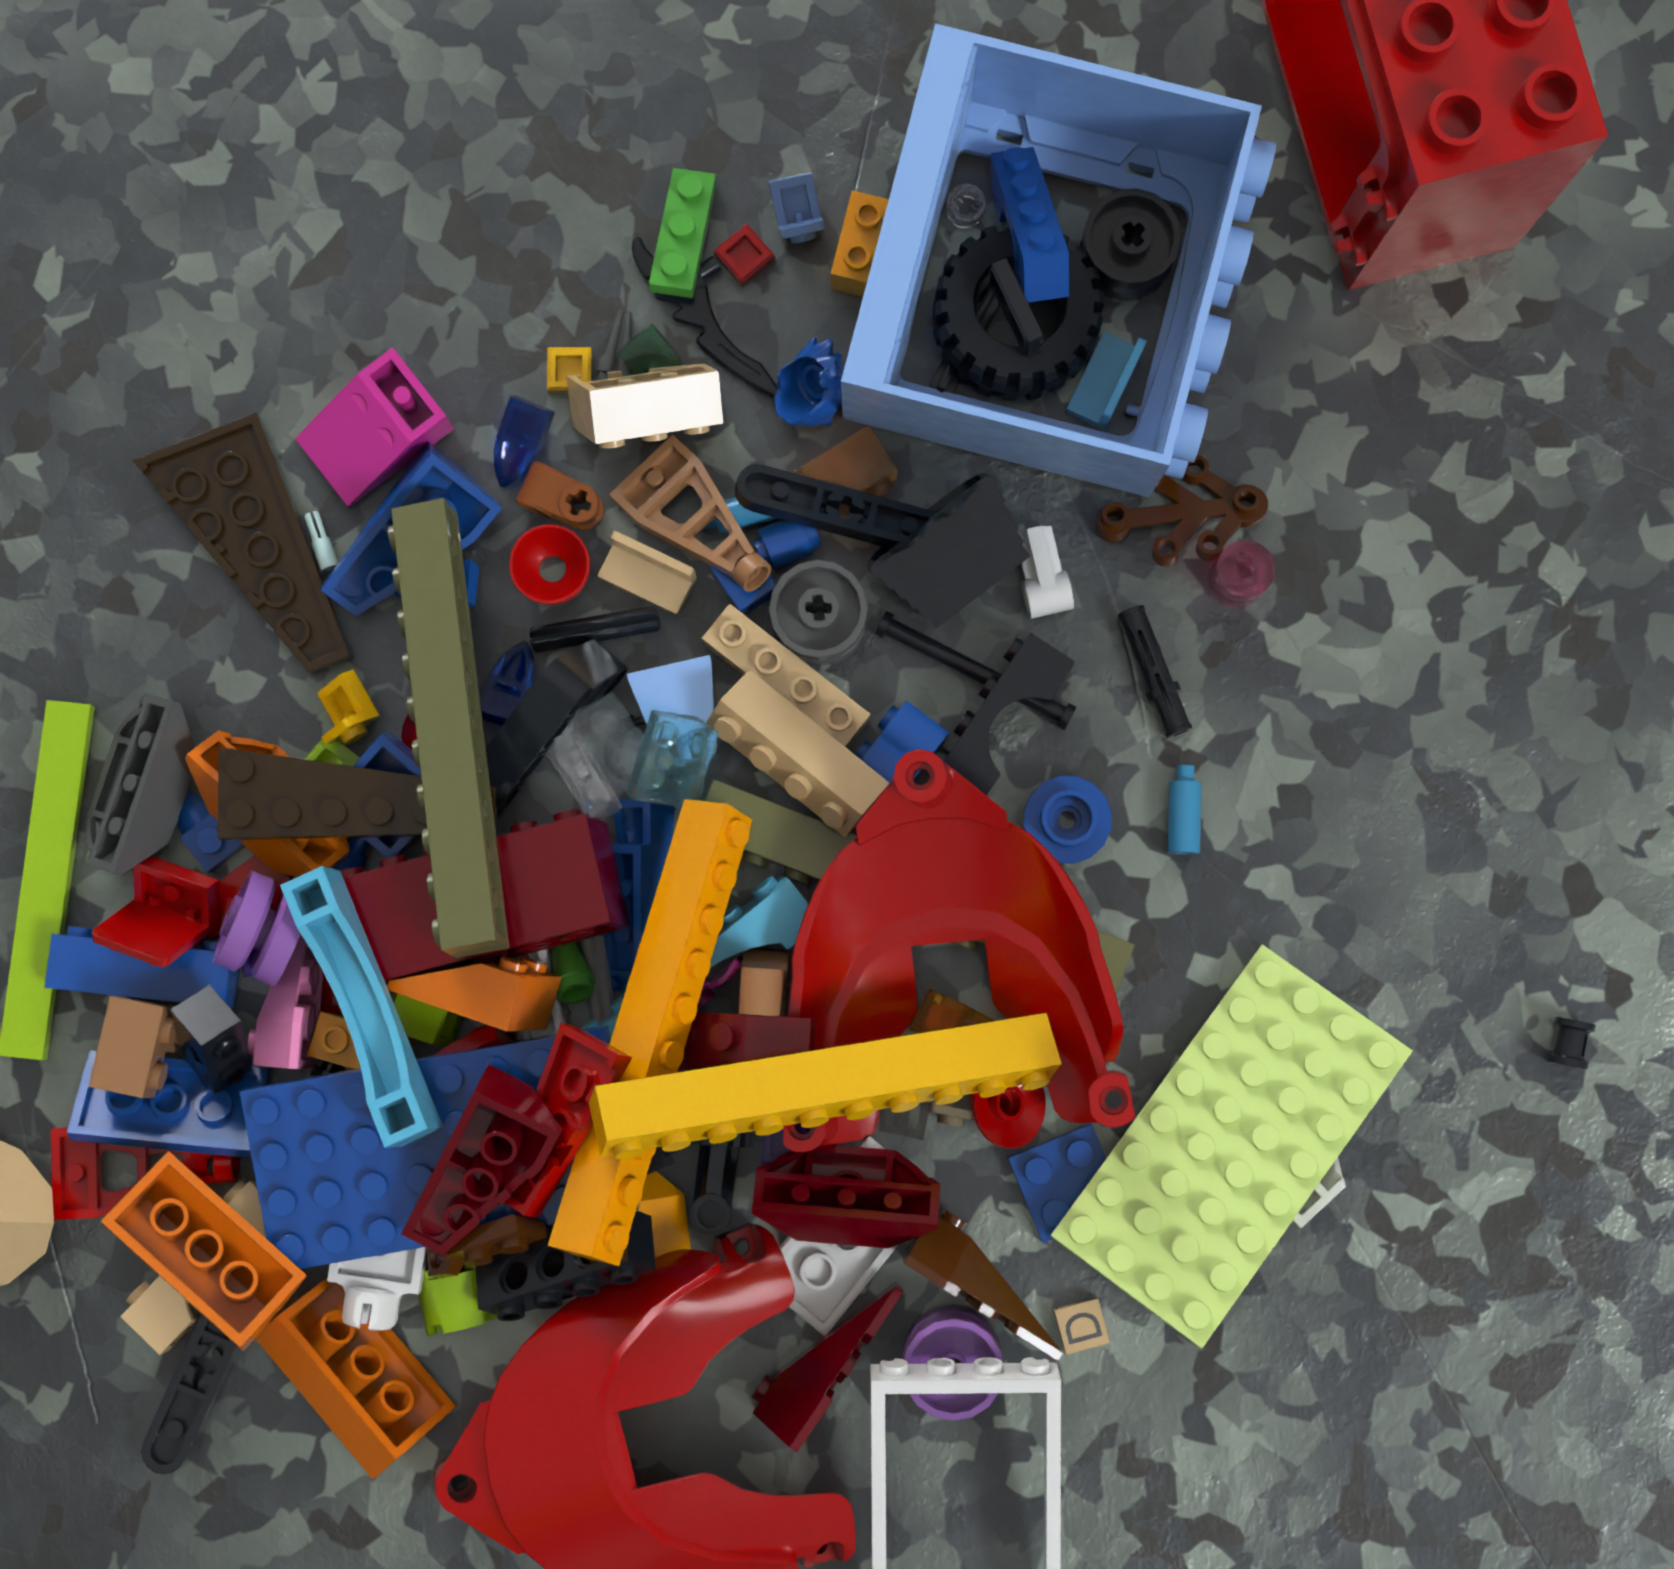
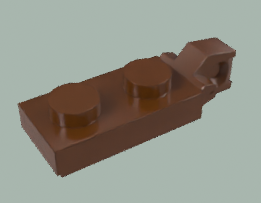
M511 1214L476 1226L444 1255L428 1248L426 1249L428 1276L437 1278L458 1276L464 1264L467 1266H481L491 1263L493 1261L492 1256L499 1253L515 1254L524 1252L529 1249V1243L547 1238L545 1222L536 1218Z

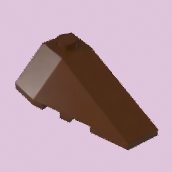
M944 1208L939 1215L937 1230L911 1240L902 1254L904 1264L955 1297L959 1293L976 1310L989 1318L998 1319L1005 1323L1004 1326L1014 1334L1054 1359L1059 1360L1063 1354L1061 1349L970 1235L963 1231L967 1223Z

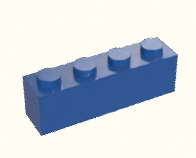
M68 926L67 935L52 934L44 988L181 1003L203 988L211 985L230 1008L236 1007L240 969L233 972L212 963L218 942L202 941L201 950L190 948L170 965L158 967L94 943L92 940L93 929Z

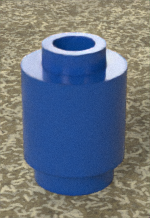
M782 519L758 529L760 538L753 541L756 552L768 563H771L774 570L813 554V549L822 546L815 528Z

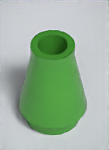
M577 942L551 948V973L562 976L557 992L558 999L566 1004L580 1003L588 999L593 994V985L596 978L577 946Z

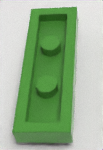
M673 168L649 280L650 292L687 298L694 297L717 185L716 174Z

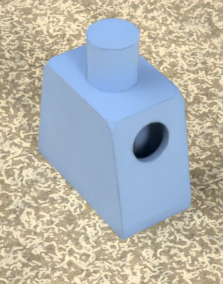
M710 655L628 673L629 684L656 746L673 742L678 766L703 761L704 755L699 736L715 732L705 724L716 707L714 668Z

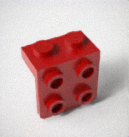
M150 856L133 867L134 900L92 930V940L96 944L145 961L151 965L158 967L168 966L220 926L219 880Z

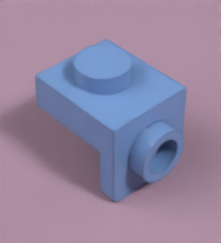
M811 171L768 181L778 230L782 239L790 237L791 243L815 239L817 237L816 231L824 230L825 226L820 214Z

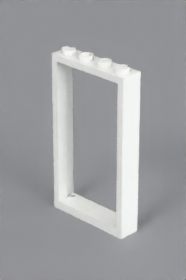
M984 1357L976 1359L974 1363H955L954 1360L948 1358H933L928 1360L927 1364H908L904 1359L894 1358L893 1361L882 1360L880 1364H870L872 1569H886L885 1394L1045 1393L1044 1569H1061V1377L1057 1363H1049L1047 1359L1037 1360L1034 1357L1024 1358L1021 1363H1002L1000 1359Z

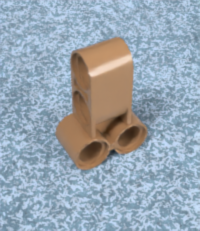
M751 948L743 951L738 1014L785 1017L789 950Z

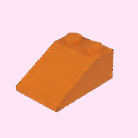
M501 957L499 963H481L390 980L387 988L394 993L506 1032L547 1029L562 976L546 971L548 964L536 959L521 957L519 961Z

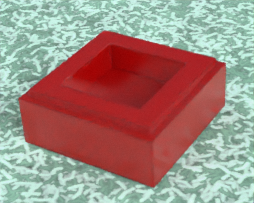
M747 223L713 251L714 256L741 287H744L775 260V255Z

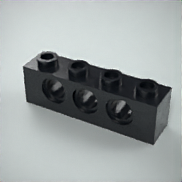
M636 1210L629 1233L628 1245L624 1250L620 1266L579 1257L548 1246L552 1230L546 1232L547 1238L529 1243V1249L524 1252L493 1255L491 1263L476 1266L478 1310L495 1314L497 1319L501 1321H516L524 1318L527 1311L557 1308L562 1305V1300L573 1296H594L600 1292L601 1287L610 1284L625 1285L636 1282L638 1275L656 1270L651 1216Z

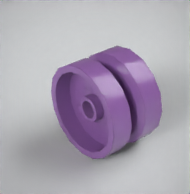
M251 870L227 911L220 929V938L212 963L235 972L244 965L252 948H254L255 951L250 964L252 979L274 987L282 976L301 934L295 925L283 892L280 893L273 908H270L276 889L274 879Z
M953 1304L933 1308L917 1318L906 1334L902 1351V1359L906 1360L908 1364H927V1361L933 1358H955L961 1363H974L976 1359L984 1357L997 1358L1003 1363L999 1336L988 1319L972 1308ZM998 1393L910 1394L915 1404L931 1416L951 1421L974 1417L988 1408L998 1395Z

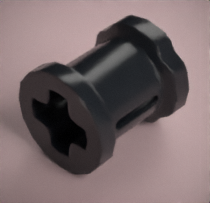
M1555 1017L1554 1024L1558 1026L1553 1053L1548 1054L1547 1061L1588 1070L1589 1062L1585 1060L1589 1035L1595 1032L1596 1025Z

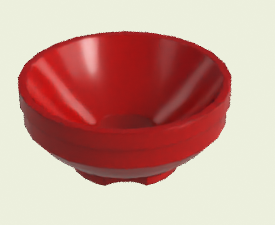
M543 524L526 531L516 541L509 558V571L516 588L526 598L543 605H559L575 598L583 590L590 574V556L584 542L574 531L556 524ZM551 557L561 559L566 565L564 576L556 582L546 581L540 575L542 563Z

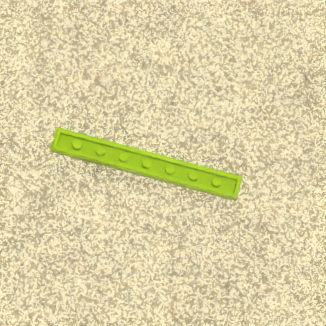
M46 700L1 1028L0 1056L34 1060L48 1059L57 989L44 988L51 936L52 934L64 935L95 711V706L91 704Z

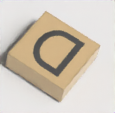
M1097 1297L1053 1308L1066 1355L1110 1343Z

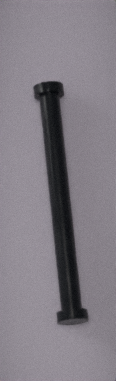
M888 611L885 612L876 629L875 635L881 638L887 635L984 685L992 673L999 677L1002 675L970 657L894 620V614ZM1024 698L1017 700V702L1057 721V727L1063 730L1066 729L1076 709V706L1070 703L1066 707L1053 699Z

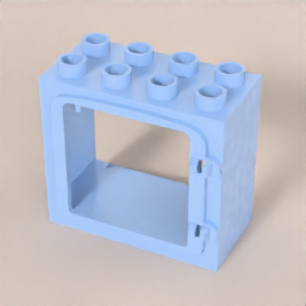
M935 23L841 379L843 419L1145 497H1150L1163 475L1183 479L1188 462L1194 463L1208 416V408L1186 403L1189 390L1205 393L1211 373L1216 374L1219 369L1231 326L1230 319L1209 314L1211 305L1222 308L1227 307L1234 285L1239 286L1243 277L1253 241L1254 231L1231 226L1232 221L1249 222L1256 197L1261 198L1264 193L1276 151L1275 142L1254 137L1262 105ZM997 132H998V134L1001 136V138H1005V139H1009V140H1013V141H1019V140L1022 139V143H1021V145H1017V144H1013V143H1009V142L997 140V139H996ZM1013 147H1034L1041 170L1044 173L1115 191L1141 189L1156 194L1167 204L1178 206L1186 213L1187 227L1141 405L1136 406L1128 403L1125 414L1137 417L1135 428L1128 435L1118 436L946 391L941 393L934 388L914 384L902 379L901 370L956 160L960 154L969 153L991 159L990 153L1006 151ZM1128 166L1131 168L1132 171L1143 174H1149L1153 172L1152 179L1128 173Z

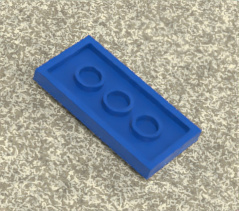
M89 1050L67 1130L70 1140L251 1158L239 1091L245 1088L268 1085L271 1078L269 1068L252 1066L253 1070L248 1072L239 1083L227 1086L214 1094L186 1060L164 1058L163 1063L168 1065V1073L162 1090H157L154 1098H138L88 1087L97 1052Z

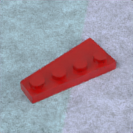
M560 1023L536 1093L558 1122L562 1131L541 1171L532 1179L528 1178L514 1190L511 1197L504 1202L505 1204L524 1216L539 1218L593 1126L589 1101L594 1087L618 1082L633 1057L575 1025Z

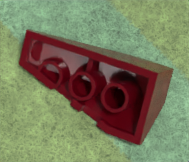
M488 1064L401 1235L444 1255L472 1231L484 1216L498 1204L502 1205L510 1198L513 1191L528 1178L532 1179L541 1171L561 1134L562 1128L531 1085Z
M894 1282L829 1331L826 1336L821 1337L780 1368L774 1378L766 1374L751 1397L757 1403L752 1413L796 1453L833 1401L831 1398L835 1393L834 1387L837 1383L841 1384L849 1376L861 1355L860 1349L864 1344L868 1345L904 1292L903 1288Z

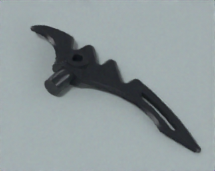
M635 237L632 242L634 261L642 276L650 280L654 256L646 249L642 239ZM713 256L700 263L693 298L654 293L657 300L681 306L672 315L674 321L703 329V332L696 338V343L706 353L743 381L773 398L775 397L778 390L777 385L764 366L739 350L727 338L716 321L709 300L708 286L705 283L706 280L721 271L720 265ZM722 345L734 357L758 372L761 376L756 377L728 358L717 346Z

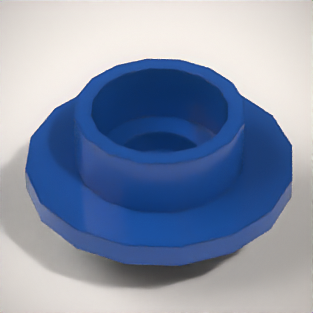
M1058 776L1044 781L1031 793L1024 808V830L1032 834L1059 863L1075 864L1091 858L1105 845L1111 832L1112 812L1106 796L1094 783L1079 776ZM1068 813L1073 816L1074 825L1072 828L1065 829L1060 826L1058 822L1060 814Z

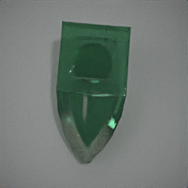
M652 322L618 350V355L635 375L649 373V368L683 365L680 355Z

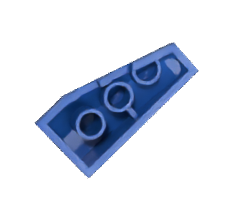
M428 442L401 475L320 587V591L354 616L360 615L396 592L393 581V568L398 567L397 555L392 550L388 538V527L393 525L392 508L444 498L458 513L461 546L464 549L476 541L502 509V506L464 468Z

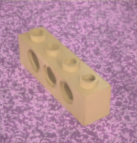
M730 603L702 637L704 647L741 676L749 669L847 749L870 722L871 714Z

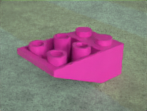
M392 347L360 371L295 439L347 507L351 508L412 462L428 442L434 445L453 431L454 427Z

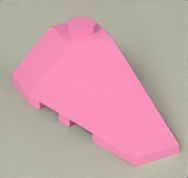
M300 935L278 983L274 987H270L257 1018L256 1029L252 1028L250 1030L248 1051L250 1056H254V1066L313 1069L317 1065V1058L307 1056L321 1011L323 971L302 935Z

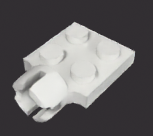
M422 1247L331 1263L329 1265L327 1281L342 1285L345 1291L342 1310L343 1323L360 1329L361 1324H367L369 1321L368 1329L371 1331L390 1330L397 1323L402 1296L407 1293H421L427 1257L426 1249L428 1248Z

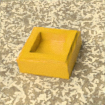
M547 347L548 394H568L566 375L580 374V379L583 382L592 381L593 351L591 347Z

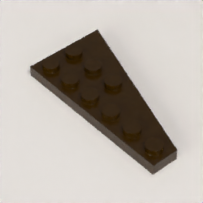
M257 412L132 460L310 674L353 658L330 597L320 591L324 581L262 419Z

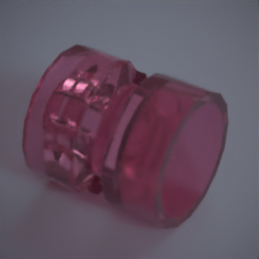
M1250 540L1237 541L1227 546L1211 566L1208 576L1209 589L1214 598L1225 606L1231 608L1247 607L1254 603L1273 582L1275 575L1274 559L1269 550L1260 543Z

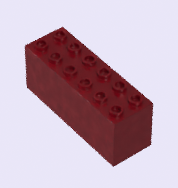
M572 809L553 815L554 822L539 826L537 821L517 823L510 826L511 833L496 837L509 948L460 958H454L443 952L441 947H438L434 941L432 921L437 919L436 902L432 901L427 887V876L432 873L431 858L424 849V856L411 860H407L406 855L389 857L379 861L380 868L364 872L363 867L341 870L386 986L390 980L481 963L500 962L501 957L512 959L631 928L607 823L592 817L591 814H581L580 809Z

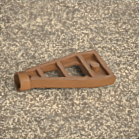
M673 434L609 493L614 503L641 529L729 575L746 592L758 589L768 579L771 573V565L754 551L701 460ZM686 486H691L701 499L702 507L684 524L665 517L661 510ZM714 518H717L727 529L729 536L712 550L698 541L695 536Z

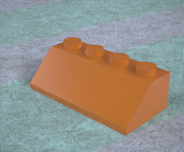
M169 1151L101 1220V1223L242 1351L275 1318L307 1277L301 1269Z
M326 1277L280 1313L255 1339L374 1480L449 1414L456 1405L392 1329L371 1331L368 1329L369 1321L367 1324H361L360 1329L343 1323L342 1310L345 1291L342 1285L328 1282V1277Z

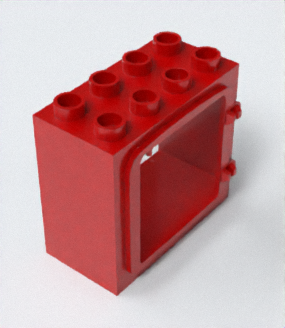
M1260 0L1331 243L1336 255H1338L1348 290L1515 247L1609 136L1567 0Z

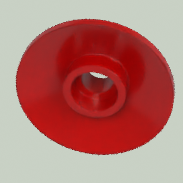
M1022 1085L1009 1087L1003 1093L987 1098L980 1097L979 1093L971 1095L972 1113L978 1129L989 1142L998 1147L1018 1148L1024 1146L1037 1135L1042 1126L1046 1109L1043 1087L1034 1090H1023Z

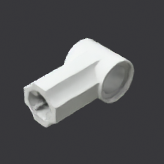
M1036 526L1018 532L1024 541L1023 547L1030 555L1029 558L1020 564L1024 578L1021 582L1022 592L1029 618L1033 619L1074 609L1070 580L1067 572L1062 571L1052 526Z

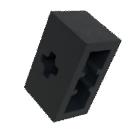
M208 985L170 1009L184 1059L214 1094L227 1086L239 1083L248 1072L253 1070L242 1022L211 985Z

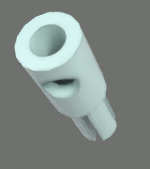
M312 511L321 538H318L310 512H308L304 518L313 541L311 545L321 573L331 572L338 564L330 537H327L319 512Z

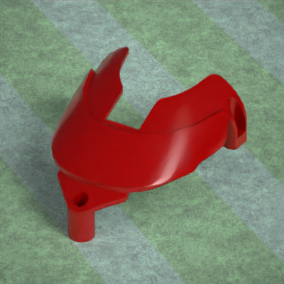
M916 749L904 754L895 765L891 783L856 824L857 837L842 849L828 866L807 906L792 956V985L787 1017L816 1019L814 1050L901 1037L916 1017L919 1008L912 946L985 940L992 1001L997 1010L1007 1019L1047 1013L1062 1063L1047 1084L1052 1104L1057 1114L1070 1123H1100L1106 1127H1119L1128 1124L1135 1118L1128 1078L1120 1071H1107L1105 1062L1115 1061L1119 1054L1124 1032L1122 1015L1101 950L1098 931L1076 886L1058 860L1032 834L1008 821L1007 812L932 751ZM920 769L927 770L930 775L928 783L922 786L914 781V775ZM1115 1091L1121 1095L1122 1103L1119 1107L1111 1108L1106 1104L1105 1096L1108 1092ZM881 1109L874 1110L872 1115L859 1120H847L846 1115L829 1118L828 1122L812 1127L808 1133H801L797 1130L796 1124L783 1126V1145L791 1151L804 1153L812 1151L819 1146L864 1140L875 1133L879 1126Z
M747 1223L715 1236L713 1242L714 1253L691 1249L667 1252L655 1258L656 1270L638 1275L636 1282L625 1285L610 1284L601 1287L600 1292L594 1296L577 1297L546 1320L520 1346L500 1375L491 1400L479 1404L450 1455L441 1460L433 1472V1489L443 1509L516 1554L526 1553L544 1569H798V1563L804 1568H810L816 1563L836 1559L842 1562L848 1561L855 1552L856 1532L852 1506L843 1495L834 1492L805 1495H770L742 1489L715 1474L706 1472L637 1488L618 1413L685 1395L694 1387L709 1361L730 1341L751 1327L785 1311L794 1299L795 1287L782 1251L774 1236L761 1225ZM739 1238L745 1239L748 1243V1250L742 1255H739L734 1248V1243ZM457 1475H465L467 1478L466 1485L461 1489H455L451 1485V1479ZM823 1545H825L824 1549H823L822 1551L818 1552V1550H819Z

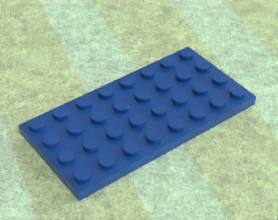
M608 1025L582 1029L607 1044L610 1043ZM556 1034L416 1058L444 1128L402 1147L384 1148L366 1102L361 1068L245 1088L239 1091L266 1239L299 1269L425 1247L401 1235L488 1064L531 1085L536 1092ZM574 1158L539 1218H536L543 1220L545 1226L554 1225ZM505 1203L502 1205L498 1204L481 1219L477 1226L511 1214H522Z

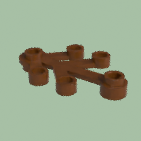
M1197 455L1194 463L1188 462L1183 480L1190 485L1202 486L1219 499L1203 500L1166 475H1163L1154 490L1175 504L1128 509L1118 502L1106 504L1097 514L1096 531L1105 541L1120 542L1128 537L1131 527L1179 522L1168 536L1157 538L1153 544L1152 558L1154 562L1160 566L1168 567L1176 563L1179 551L1206 519L1223 517L1214 531L1201 533L1197 540L1196 553L1198 557L1204 561L1212 562L1221 557L1224 545L1239 527H1251L1263 520L1268 510V499L1265 493L1256 486L1242 484L1234 487L1209 471L1208 461L1203 456ZM1196 465L1201 468L1202 472L1195 474L1187 468ZM1239 501H1248L1253 505L1243 506ZM1108 516H1118L1122 519L1115 522L1109 520ZM1211 542L1214 543L1217 546V548L1214 550H1208L1203 547V544ZM1167 547L1170 548L1173 551V553L1170 555H1163L1158 550L1160 548Z

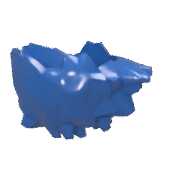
M812 337L807 345L800 350L793 362L782 366L780 372L776 375L778 378V390L774 397L777 415L785 420L787 424L811 427L825 425L830 427L832 425V417L841 408L842 355L840 353H832L834 344L830 338L817 344V338Z

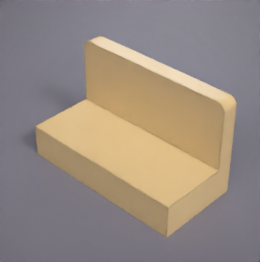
M614 530L610 537L613 545L597 575L598 579L678 617L697 579L694 568Z

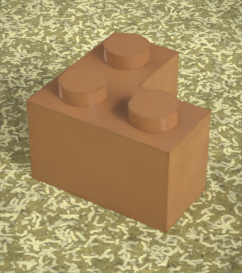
M110 996L88 1087L138 1098H154L156 1091L162 1090L167 1078L168 1065L163 1063L165 1053L177 1052L180 1045L170 1011L175 1006L134 997Z

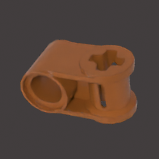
M533 461L515 500L518 505L538 515L553 518L583 531L592 530L597 527L603 520L605 513L604 504L593 488L537 461ZM585 501L591 506L588 511L580 510L579 513L573 508L575 503L583 504Z

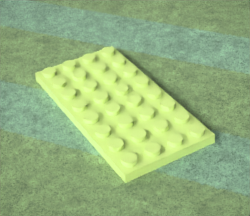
M1262 944L1050 1237L1198 1348L1202 1349L1413 1050Z

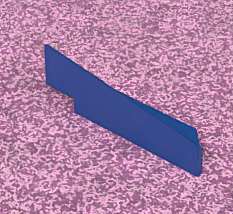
M675 798L612 799L617 843H612V848L631 928L603 936L612 990L620 991L622 994L625 993L672 841Z

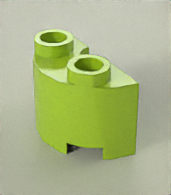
M464 1264V1270L460 1271L458 1276L445 1278L428 1276L429 1270L424 1271L422 1290L418 1294L427 1336L440 1332L446 1334L484 1325L487 1324L486 1321L497 1319L495 1314L478 1310L476 1266Z

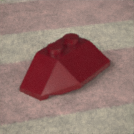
M697 1013L690 1028L684 1048L683 1061L678 1068V1072L814 1051L816 1019L747 1014Z
M841 1145L819 1146L812 1151L804 1153L790 1150L770 1164H764L756 1168L752 1214L796 1241L891 1248L938 1229L940 1183L932 1177L929 1178L919 1167L896 1150Z

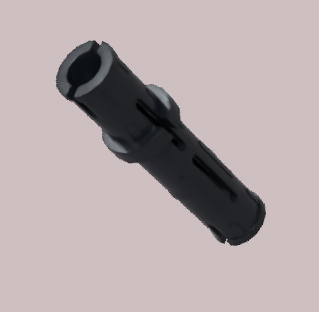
M1144 605L1135 606L1118 614V618L1121 620L1134 658L1148 689V692L1145 694L1148 703L1153 702L1164 728L1166 739L1193 729L1178 694L1181 691V687L1178 681L1173 682L1160 645L1147 618ZM1138 634L1143 635L1154 667H1151ZM1156 676L1160 678V681L1162 683V686L1164 688L1165 694L1168 698L1172 710H1168L1162 692L1155 678Z

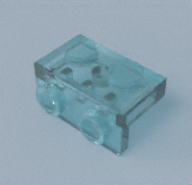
M651 710L626 794L635 801L671 805L678 811H681L684 799L699 800L703 793V781L710 759L713 758L716 752L718 732L699 717Z

